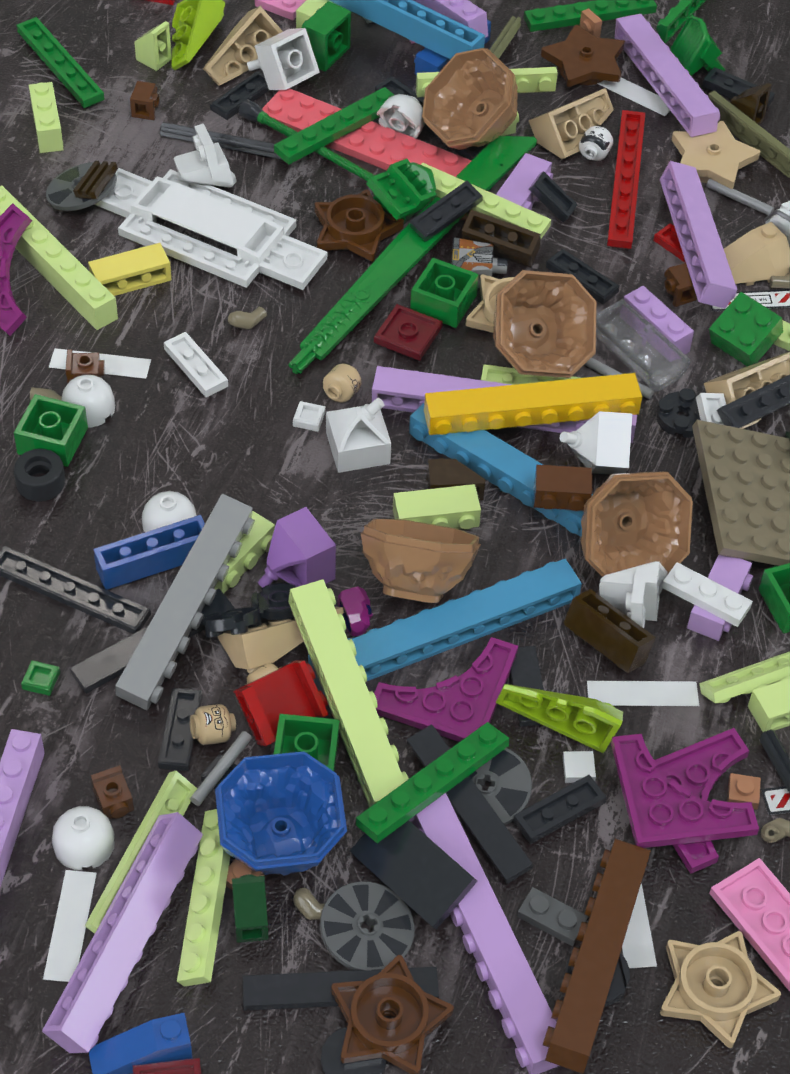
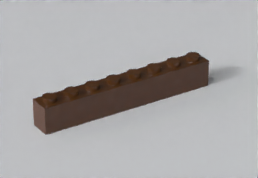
M618 839L614 840L611 850L605 849L600 867L605 868L604 874L597 873L592 891L598 892L596 898H589L584 914L589 916L590 919L588 923L582 921L576 939L581 941L582 944L580 948H573L568 966L574 967L572 974L565 973L560 992L566 993L564 1001L557 999L551 1018L557 1020L555 1028L548 1026L542 1045L548 1047L545 1061L584 1074L651 850Z

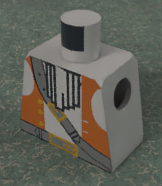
M460 238L453 239L452 265L479 274L478 288H480L479 282L482 274L491 277L492 273L507 274V259L493 258V246L491 244Z

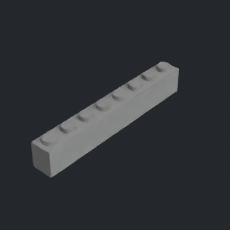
M221 494L115 685L116 696L145 710L149 709L152 702L156 704L159 701L164 689L161 685L165 677L170 679L177 666V663L174 662L179 653L184 654L190 642V638H188L192 628L197 630L204 615L201 613L205 604L210 606L217 592L214 587L218 580L224 581L229 571L227 564L230 558H236L241 549L242 543L239 541L243 534L248 535L254 525L255 520L252 519V507L225 494Z

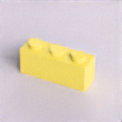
M161 243L88 262L89 272L114 296L172 280L170 261Z

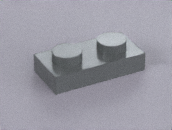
M534 887L530 890L517 914V917L571 946H574L577 941L582 921L587 923L589 917Z

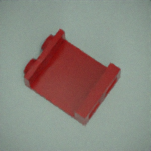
M295 660L234 690L257 745L267 746L276 741L275 737L277 735L280 714L309 717H325L329 715L326 710L327 700L322 691L317 689L314 683L316 679L315 673L310 664H306L305 660Z

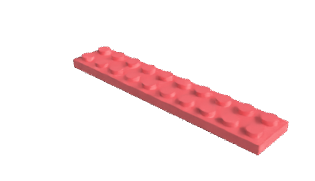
M290 88L279 90L262 108L270 117L297 132L341 110L338 107ZM373 121L325 145L386 171L391 164L407 158L410 163L415 162L420 165L425 163L456 177L472 161L391 128H385Z

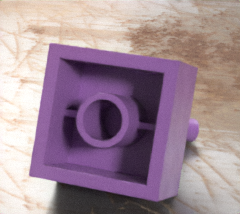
M307 507L277 520L268 552L265 574L258 581V584L263 588L266 585H270L274 580L281 578L299 587L324 579L326 584L335 579L336 545Z

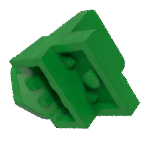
M692 14L671 46L670 51L679 59L682 66L688 70L690 76L703 66L708 72L714 67L725 71V68L717 59L722 52L709 35L706 23L701 18Z
M407 158L391 164L387 171L370 177L366 183L374 193L373 199L382 206L383 210L391 214L396 220L403 219L404 224L437 195L432 170L415 162L410 163Z

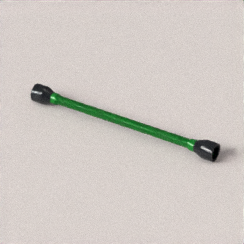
M250 99L244 100L240 105L239 115L249 121L266 124L287 137L297 133L294 129L270 117L269 114L262 110L259 104ZM324 146L314 151L365 181L375 176Z

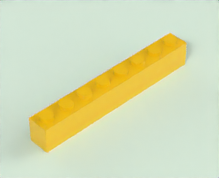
M628 373L425 393L424 414L429 435H444L447 433L591 419L599 411L637 415L640 411L642 394L636 374Z

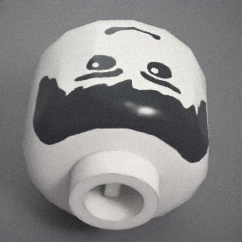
M590 127L579 142V150L587 159L601 161L612 148L613 137L604 127Z

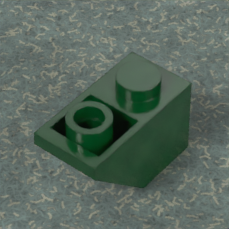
M248 874L240 878H233L232 888L237 943L268 940L264 876Z

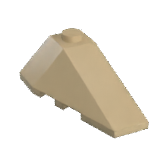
M261 6L252 9L233 28L203 69L220 86L249 70L247 62L258 59L255 45L283 31Z
M335 607L337 614L344 613L343 607ZM295 617L293 620H268L269 625L262 624L257 627L248 628V632L231 635L230 630L223 631V634L217 637L234 666L247 669V672L251 673L265 664L277 661L304 642Z

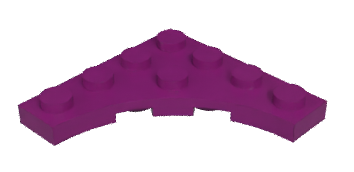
M13 203L0 216V328L9 336L27 318L16 304L11 291L10 264L21 235L32 222Z
M491 637L486 648L472 663L470 669L458 677L455 675L447 680L438 682L434 687L416 689V687L395 686L379 682L374 692L378 704L376 711L380 716L422 730L432 724L440 736L460 742L485 723L491 722L497 707V698L506 684L518 653V645Z
M732 728L656 759L655 762L658 764V770L668 780L671 781L673 779L681 786L692 791L691 795L707 801L709 793L719 777L728 768L747 758L749 749L735 728ZM711 840L673 845L690 874L717 863L719 858Z
M642 734L612 737L611 746L636 846L649 848L758 834L759 827L752 802L736 803L714 799L710 802L691 795L692 791L681 786L673 779L671 781L668 780L658 770V764L649 753Z

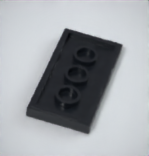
M409 820L379 843H376L364 833L350 850L357 859L436 930L478 882Z

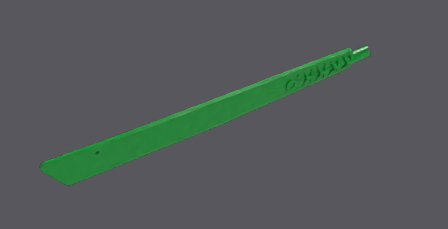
M498 136L456 177L463 181L468 180L472 185L489 191L523 158L525 153H528L537 144V139L525 136ZM436 196L420 213L425 211L427 208L432 206L441 198ZM464 215L426 242L410 227L409 223L300 343L302 350L288 364L293 369V373H301L315 358L323 360Z

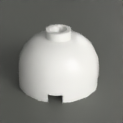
M404 94L391 96L377 112V115H380L378 121L381 126L391 128L415 139L419 136L425 125L422 118L423 108L413 96Z
M77 376L63 390L62 401L85 406L88 428L102 425L105 423V418L109 417L110 414L112 417L114 414L115 398L111 387L98 376Z
M160 492L154 495L144 506L142 513L143 530L148 532L197 516L195 507L186 496L179 492Z
M78 806L69 809L58 818L53 827L52 845L56 858L68 868L74 870H82V867L89 866L96 868L108 860L114 850L115 842L112 825L108 817L100 810L89 806Z

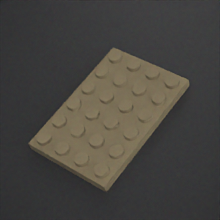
M696 420L692 429L718 555L778 566L790 563L789 438Z

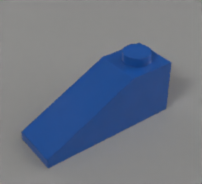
M185 1013L150 1020L95 1045L89 1051L92 1074H131L135 1065L193 1059Z

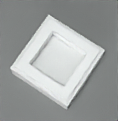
M300 401L293 418V427L318 432L325 415V406Z
M593 751L563 752L565 783H574L587 775H590L595 781L596 773Z

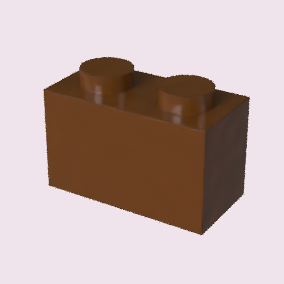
M536 464L534 508L584 511L585 503L592 496V468Z

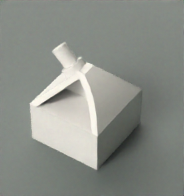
M306 28L288 29L255 45L258 59L247 62L249 71L260 68L263 70L269 90H287L320 73Z
M380 398L364 406L326 412V434L338 473L390 464L391 441L381 413L384 402Z
M599 411L578 430L570 433L562 432L560 434V441L567 443L584 466L592 468V473L609 475L625 473L629 468L632 414Z

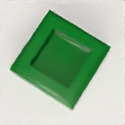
M32 660L21 683L22 689L50 696L59 677L60 668Z

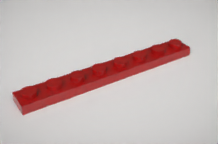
M622 110L607 246L632 248L645 112Z

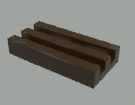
M94 161L74 188L75 197L97 199L117 172L116 162H111L109 165L107 161H103L100 165L99 161Z

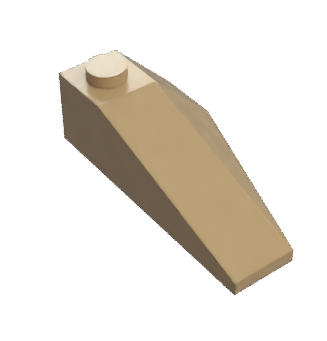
M604 88L528 121L537 139V143L563 159L579 152V142L586 130L593 126L602 125L614 109L607 90Z
M772 222L749 231L724 248L735 284L745 283L746 286L754 285L755 281L767 280L770 283L771 276H785L789 273L790 247L788 240Z
M790 352L705 382L706 393H724L725 402L728 404L790 375ZM760 419L742 427L741 429L747 428L755 423H758Z

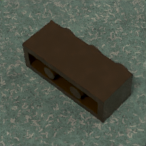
M474 210L470 211L462 229V239L491 244L494 255L530 268L540 249L539 233Z
M592 589L572 599L563 623L577 636L584 639L598 652L605 655L627 673L645 664L656 638Z

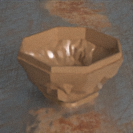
M488 48L456 53L425 88L422 118L448 147L460 150L489 144L498 136H501L517 116L518 87L515 75Z
M522 270L497 293L493 321L495 347L519 374L571 378L595 355L596 301L574 275Z
M665 471L610 475L605 483L596 488L595 493L584 505V514L581 518L582 536L580 542L585 560L602 577L655 561L660 562L669 574L676 562L681 563L690 554L692 497Z
M373 519L364 526V531L361 532L363 554L368 559L374 576L384 585L383 593L393 597L428 603L439 602L444 593L451 590L464 579L481 544H478V536L465 531L402 519Z

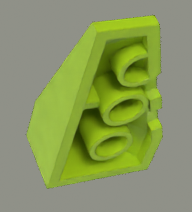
M183 0L177 4L172 22V27L176 29V33L172 35V41L176 43L172 49V69L177 70L188 64L223 19L225 7L223 0Z
M509 684L504 685L496 701L501 706L601 753L605 752L623 721L622 711L609 703L601 702L597 699Z

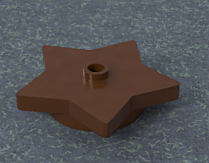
M575 25L565 41L542 47L541 57L558 66V70L564 77L567 87L576 84L595 85L604 80L620 82L621 72L616 59L623 51L625 41L597 38L582 27Z
M368 189L357 195L342 196L333 202L314 203V211L323 225L317 240V248L321 250L348 249L370 261H374L380 241L404 228V220H396L391 214L385 212L382 206L373 199Z
M402 955L396 956L379 974L365 981L333 983L331 986L332 995L348 1022L341 1052L342 1063L383 1058L409 1074H420L424 1038L448 1019L454 1010L452 1004L421 989L414 981Z

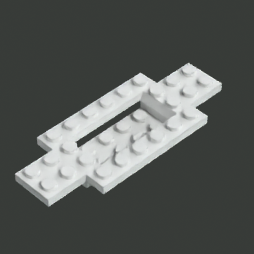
M118 168L115 187L105 198L94 204L126 217L125 221L118 227L120 236L144 246L161 243L166 255L246 288L260 272L303 290L327 260L326 251L289 237L296 228V219L214 186L185 181L178 172L171 169L163 178L157 176L153 181ZM157 217L236 248L237 256L157 224Z

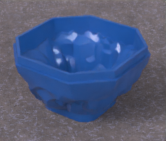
M304 751L245 757L215 789L220 845L227 854L242 861L254 871H261L264 875H288L318 866L347 832L340 776Z

